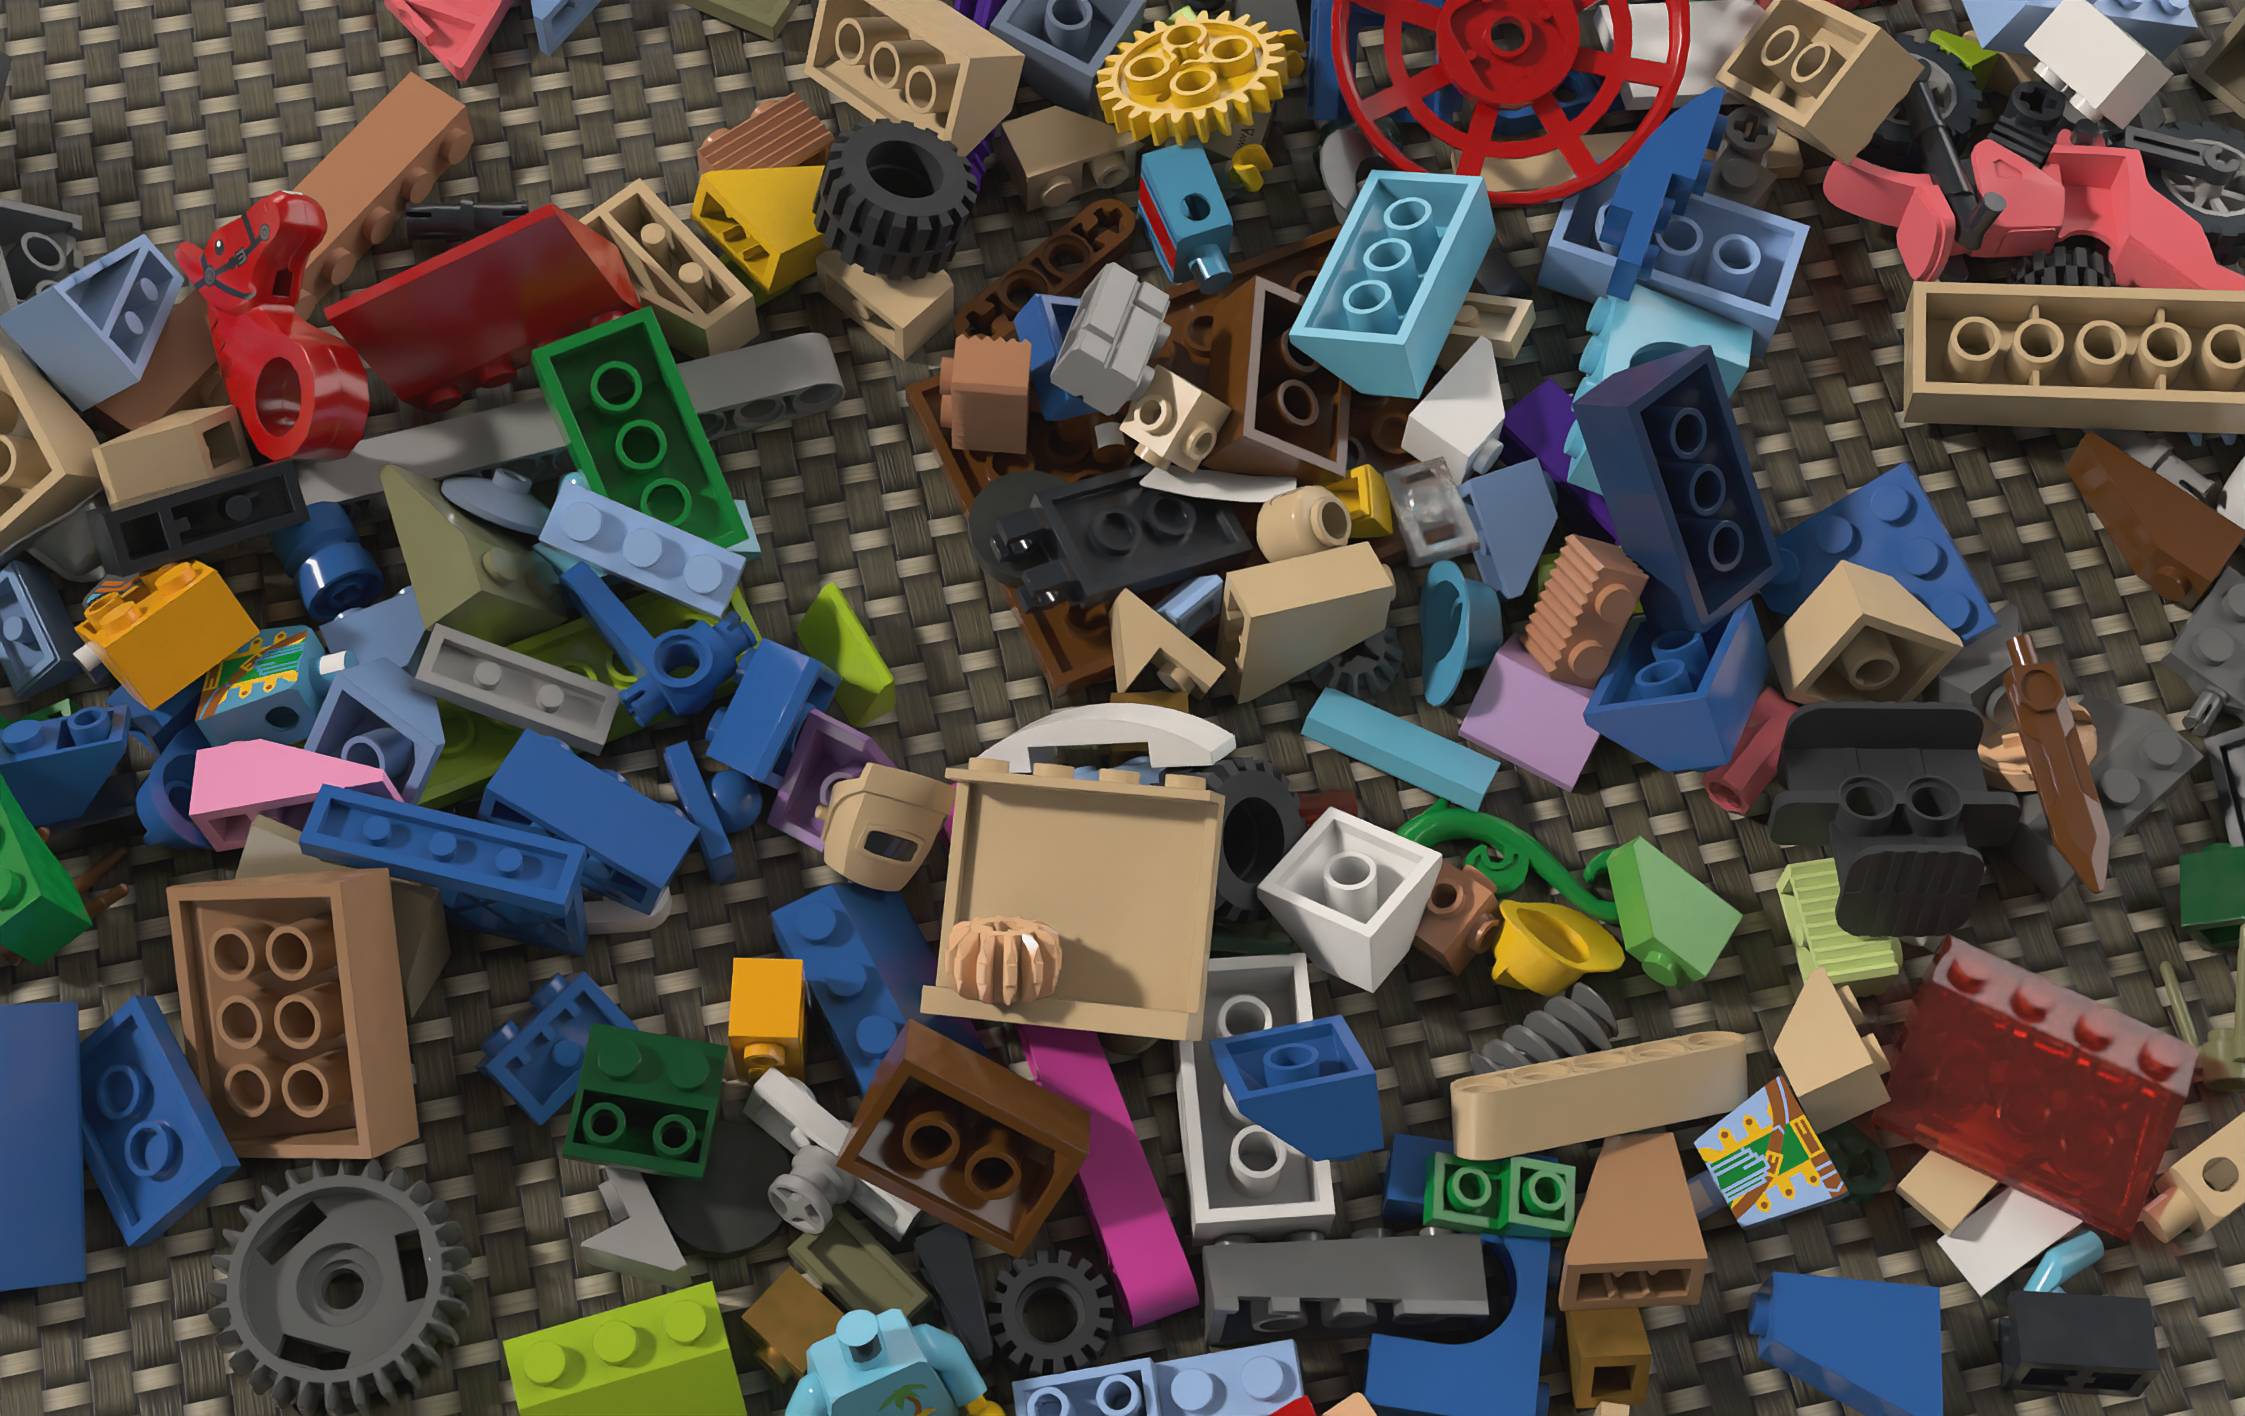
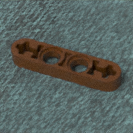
M1102 199L1090 204L959 310L954 320V343L961 334L970 339V328L975 327L977 330L983 331L990 325V338L993 341L999 337H1002L1006 342L1012 338L1017 342L1020 341L1014 319L1023 307L1015 306L1008 300L1007 296L1010 292L1017 288L1025 287L1031 288L1038 294L1074 297L1093 281L1107 263L1117 262L1131 249L1136 222L1133 211L1128 205L1115 199ZM1101 224L1105 228H1111L1116 224L1119 226V233L1116 234L1108 229L1098 236V225ZM1095 241V248L1093 251L1090 244H1092ZM1069 253L1077 256L1083 262V265L1074 272L1064 273L1054 269L1050 261L1059 254ZM995 308L997 309V311H998V313H999V315H1000V316H999L998 318H996V319H995ZM981 333L976 335L980 340L986 337Z

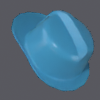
M1446 559L1434 563L1427 573L1421 590L1419 607L1423 639V692L1427 702L1434 707H1439L1449 700L1456 690L1463 671L1486 666L1493 660L1496 652L1503 644L1501 606L1497 594L1486 583L1463 577L1461 570L1455 562Z

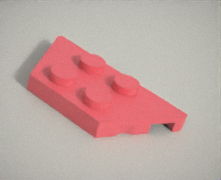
M384 0L385 6L457 80L463 82L467 81L514 0Z

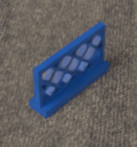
M322 783L298 841L302 854L362 869L389 868V875L425 883L439 889L445 920L448 925L584 957L589 943V934L580 878L587 861L586 846Z

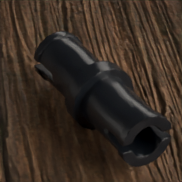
M461 197L460 203L413 204V202H406L408 241L462 239L463 243L528 214L529 203L528 200H522V202L474 203V197Z

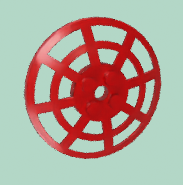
M1334 0L1331 13V54L1338 86L1353 120L1372 147L1400 172L1431 173L1407 158L1386 138L1375 122L1405 107L1411 116L1431 135L1450 147L1462 151L1456 175L1480 176L1485 158L1496 160L1525 159L1544 155L1558 149L1575 174V178L1559 185L1532 191H1487L1492 208L1534 207L1562 201L1598 186L1624 168L1633 159L1649 136L1662 124L1673 105L1685 75L1691 41L1689 0H1665L1669 19V50L1666 63L1631 57L1633 46L1632 18L1627 0H1606L1613 23L1614 47L1612 53L1579 46L1580 25L1577 14L1600 0H1446L1442 9L1417 0ZM1352 4L1386 16L1383 27L1384 55L1393 86L1366 99H1362L1356 86L1349 56L1348 22ZM1402 22L1436 33V51L1439 63L1410 78L1405 68L1401 50ZM1502 23L1514 24L1521 29L1524 35V43L1514 51H1503L1492 42L1491 31ZM1570 70L1605 77L1604 83L1593 101L1575 119L1569 122L1552 93L1564 82ZM1623 81L1658 87L1659 90L1653 105L1635 133L1612 156L1597 164L1580 136L1589 131L1607 112L1618 95ZM1452 84L1463 96L1476 103L1468 133H1463L1441 120L1426 106L1422 99ZM1528 106L1532 107L1548 133L1542 137L1516 142L1490 140L1499 110H1515Z

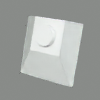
M1330 806L1257 886V897L1317 968L1374 993L1411 947L1426 908V903L1443 864L1442 854Z

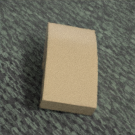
M1980 1100L1898 1184L1895 1192L1950 1237L1981 1201L1999 1186L2033 1148L2035 1143L1985 1102Z

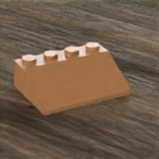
M389 868L322 870L174 885L166 888L187 1062L237 1158L373 1159L419 1138Z

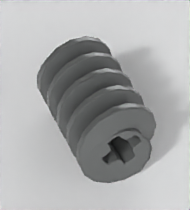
M1581 982L1573 983L1567 988L1565 997H1553L1547 1001L1544 1011L1537 1010L1529 1013L1523 1021L1524 1026L1513 1025L1507 1028L1503 1034V1041L1499 1039L1490 1040L1484 1045L1482 1055L1477 1053L1470 1054V1064L1474 1074L1480 1075L1610 1050L1612 1046L1609 1039L1617 1037L1619 1034L1617 1022L1611 1009L1597 993Z

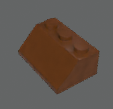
M1255 275L1215 305L1207 393L1232 408V411L1218 432L1212 451L1201 460V465L1219 472L1248 476L1295 477L1296 483L1339 482L1346 477L1352 386L1291 344L1289 333L1307 297Z
M909 1018L877 1068L839 1151L835 1166L1019 1259L1089 1155L1091 1112Z

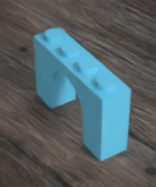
M1638 284L1634 285L1629 301L1609 296L1608 299L1599 297L1591 310L1586 325V331L1594 333V335L1588 341L1579 364V371L1586 373V377L1582 379L1573 402L1613 373L1699 345L1712 346L1728 398H1730L1748 370L1753 329ZM1576 419L1568 433L1564 446V454L1571 456L1567 482L1603 495Z

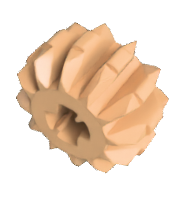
M996 915L990 918L976 916L970 921H961L953 926L952 932L949 933L948 949H945L944 970L948 972V988L966 1000L979 999L985 1004L998 1002L1009 1006L1012 1002L1032 1003L1037 998H1045L1054 993L1059 970H1061L1062 948L1059 947V934L1057 930L1041 920H1026L1021 915L1016 917Z

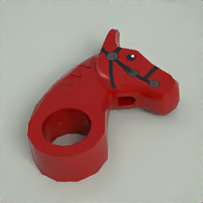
M283 190L260 199L240 218L216 229L212 233L205 250L187 241L177 246L174 255L186 276L207 300L211 337L224 386L232 405L236 407L243 428L259 452L273 461L292 458V461L331 462L347 458L362 439L370 408L367 373L355 348L340 338L307 323L294 312V308L299 301L307 262L311 252L322 242L328 225L324 209L316 200L302 192Z

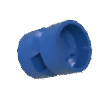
M321 501L306 505L310 521L272 532L269 544L287 577L293 579V585L311 618L320 622H332L339 614L346 610L359 607L365 608L382 591L385 580L370 552L361 547L359 534L344 508L335 502Z

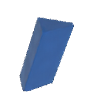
M1035 294L1014 319L1020 342L1027 339L1032 344L1031 378L1046 421H1059L1099 411L1083 402L1084 397L1082 395L1075 397L1051 383L1050 377L1081 298Z

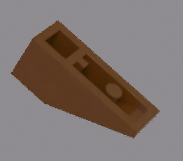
M2091 430L2085 434L2064 468L2137 577L2151 585L2163 598L2175 601L2189 611L2245 537V529Z

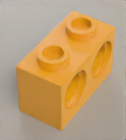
M734 958L728 1038L738 1081H748L751 1087H754L755 1083L771 1066L775 1067L785 1077H794L805 1083L810 1006L802 959Z

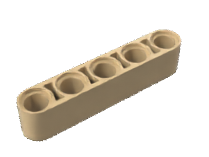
M1728 1031L1699 1032L1455 1080L1450 1086L1454 1154L1470 1160L1501 1159L1731 1112L1748 1099L1746 1037L1742 1034Z

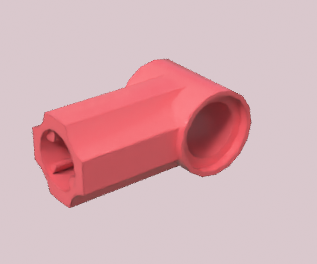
M1768 686L1757 699L1729 764L1708 771L1700 782L1709 793V798L1727 812L1735 811L1745 815L1777 774V763L1787 722L1791 715L1800 707L1786 699V697L1772 687Z

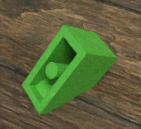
M1641 836L1613 850L1606 863L1626 951L1642 962V969L1650 978L1660 984L1673 986L1677 990L1705 978L1743 917V914Z

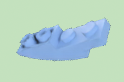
M1293 1339L1154 1363L1149 1357L1012 1382L1016 1416H1268L1291 1401L1305 1396L1297 1345Z

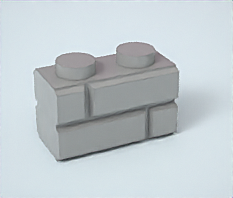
M1115 262L1107 263L1084 290L1050 374L1051 383L1075 397L1082 395L1084 397L1083 402L1107 416L1115 415L1128 399L1134 402H1138L1155 374V369L1147 365L1149 357L1151 359L1156 357L1171 332V326L1163 322L1171 302L1169 301L1170 296L1146 281L1139 283L1137 281L1138 276Z

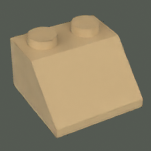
M1841 560L1767 644L1786 699L1805 705L1821 701H1896V703L1913 701L1964 647L1960 637L1893 577L1845 560Z

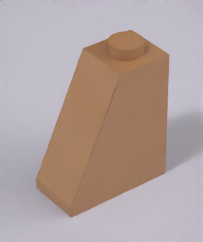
M1673 1132L1632 1133L1605 1137L1565 1253L1558 1299L1560 1310L1576 1311L1699 1304L1708 1257Z

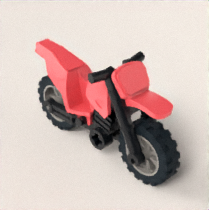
M1898 34V37L1893 39L1925 68L1912 83L1908 94L1894 106L1873 133L1869 144L1856 155L1857 157L1848 166L1835 159L1823 183L1824 194L1834 206L1871 221L1898 227L1896 233L1897 246L1909 275L1916 281L1935 282L1939 279V282L1964 283L1969 276V271L1962 257L1964 253L1970 257L1995 258L2033 256V252L2043 249L2045 254H2050L2055 242H2062L2067 237L2073 235H2088L2094 237L2096 251L2103 256V263L2109 261L2112 264L2116 284L2122 287L2245 291V276L2223 267L2236 264L2240 257L2245 259V139L2243 138L2245 133L2229 127L2228 131L2218 129L2217 123L2201 121L2199 126L2191 125L2190 121L2175 122L2170 129L2162 126L2154 131L2129 125L2123 130L2117 127L2108 131L2099 129L2097 123L2086 118L2078 120L2075 124L2063 116L2066 105L2063 96L2058 90L2043 82L2027 81L2020 83L2014 88L2003 116L1999 117L1987 138L1975 145L1971 157L1960 160L1959 157L1966 148L1981 112L1979 108L1982 103L1981 90L1975 89L1977 79L1971 70L1965 71L1961 67L1963 61L1951 52L1946 55L1939 51L1940 45L1928 40L1925 41V44L1914 41V36ZM2169 180H2171L2178 186H2172Z

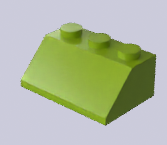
M712 1281L503 1341L520 1416H748Z

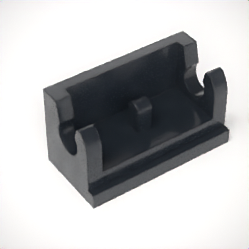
M2012 1290L2007 1297L2008 1318L1999 1317L1998 1320L2002 1389L2139 1397L2161 1370L2150 1298Z

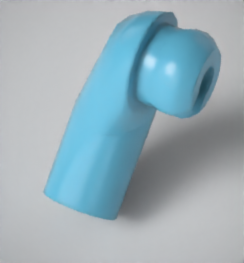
M2082 1229L2051 1247L2045 1252L2023 1290L2066 1293L2060 1287L2063 1283L2102 1258L2104 1255L2102 1241L2094 1232Z

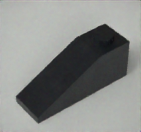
M292 458L149 492L86 511L105 573L122 578L310 521Z

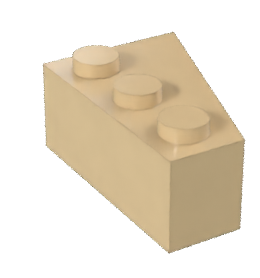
M640 178L579 220L618 247L641 308L651 305L668 345L695 359L737 350L759 335L753 294Z

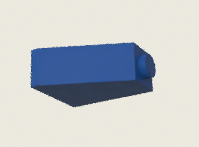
M1773 1272L1759 1288L1758 1293L1753 1292L1751 1294L1748 1305V1330L1750 1334L1758 1335V1357L1865 1416H1943L1940 1287Z

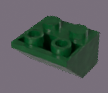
M592 1023L562 1153L563 1159L702 1182L715 1139L728 1075L729 1046Z

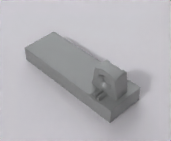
M435 623L411 687L412 690L444 699L454 705L524 730L528 727L541 736L556 737L569 746L597 756L600 755L620 700L618 693L622 691Z

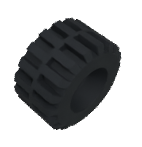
M889 118L876 119L875 124H870L867 121L856 123L852 131L845 129L838 135L836 143H832L813 202L812 212L816 214L814 219L816 230L825 234L823 242L830 250H838L842 253L841 260L850 266L857 264L863 267V272L872 276H876V273L886 274L889 280L901 281L903 275H908L911 279L916 280L925 278L927 271L936 274L943 270L946 262H951L956 255L977 197L975 194L978 186L976 176L970 174L972 166L968 159L957 155L958 148L952 142L942 141L937 137L938 133L929 128L922 130L914 127L913 122L901 120L899 124L892 123Z
M1253 757L1222 758L1214 765L1166 767L1158 774L1159 783H1150V785L1165 787L1166 774L1202 777L1207 779L1206 790L1225 796L1213 923L1255 924L1257 920H1268L1273 917L1272 913L1257 897V886L1303 837V833L1307 832L1305 817H1300L1298 811L1301 806L1297 792L1288 791V778L1282 772H1273V764L1265 760H1253Z

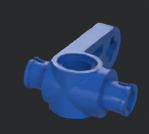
M580 561L559 576V582L563 591L578 613L637 678L638 681L629 688L620 691L618 697L630 716L635 713L637 714L634 719L641 727L646 726L651 719L664 710L676 718L679 715L696 714L707 708L714 700L718 686L735 675L738 667L735 658L750 647L753 648L757 645L756 637L748 624L744 621L739 626L738 622L741 621V616L735 611L728 613L723 620L713 627L705 621L699 620L688 629L671 630L654 639L586 563ZM689 666L697 669L693 675L687 678L677 679L669 676L678 667Z

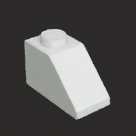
M1481 335L1411 412L1401 448L1457 487L1466 482L1475 471L1484 475L1496 462L1504 447V444L1499 442L1498 439L1504 423L1505 411L1492 342Z

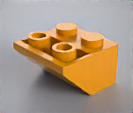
M191 557L140 572L138 576L142 581L122 595H119L118 592H112L95 601L84 612L87 619L74 628L81 639L128 693L150 711L156 709L261 633L218 572Z

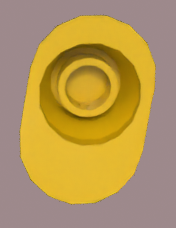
M1503 900L1499 905L1504 920L1492 942L1491 948L1497 960L1492 969L1491 977L1497 984L1519 990L1529 989L1546 997H1555L1585 973L1618 970L1625 960L1623 949L1613 935L1599 923L1581 912L1552 903H1520L1513 900Z

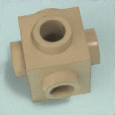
M1157 364L1154 377L1148 389L1138 402H1131L1129 412L1119 430L1139 442L1134 453L1155 467L1166 472L1172 462L1194 473L1201 460L1212 451L1216 443L1217 434L1232 408L1184 378Z

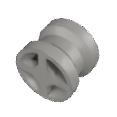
M807 1145L802 1147L792 1160L793 1170L789 1174L778 1176L768 1190L769 1201L775 1211L795 1228L811 1234L823 1232L833 1217L832 1208L835 1205L846 1203L856 1189L854 1176L835 1166L837 1157L828 1150L818 1146Z

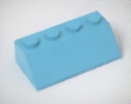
M1371 170L1289 333L1291 344L1362 394L1419 399L1496 233L1484 177Z

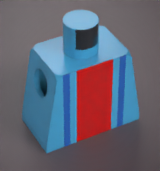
M1199 138L1189 140L1183 146L1176 144L1143 154L1137 220L1169 280L1179 284L1195 279L1200 292L1203 294H1213L1223 290L1233 280V275L1228 267L1233 222Z

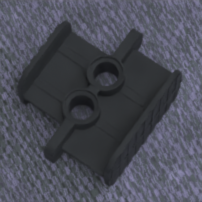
M1821 701L1813 704L1809 703L1798 708L1789 718L1777 763L1778 781L1788 791L1781 792L1774 798L1768 821L1770 838L1779 845L1829 846L1833 851L1840 886V893L1835 908L1836 921L1838 926L1850 935L1870 937H1939L1959 929L1969 919L1984 874V863L1981 855L1970 847H1998L2007 844L2014 836L2021 815L2018 798L2015 794L1987 791L1978 754L1984 723L1977 708L1959 702Z

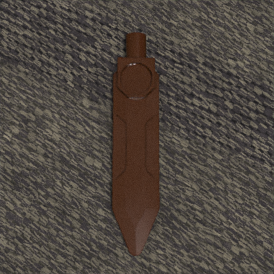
M2029 634L2019 635L2006 642L2013 667L2002 678L2053 844L2092 893L2099 894L2106 886L2110 845L2108 825L2055 662L2040 663L2032 636Z

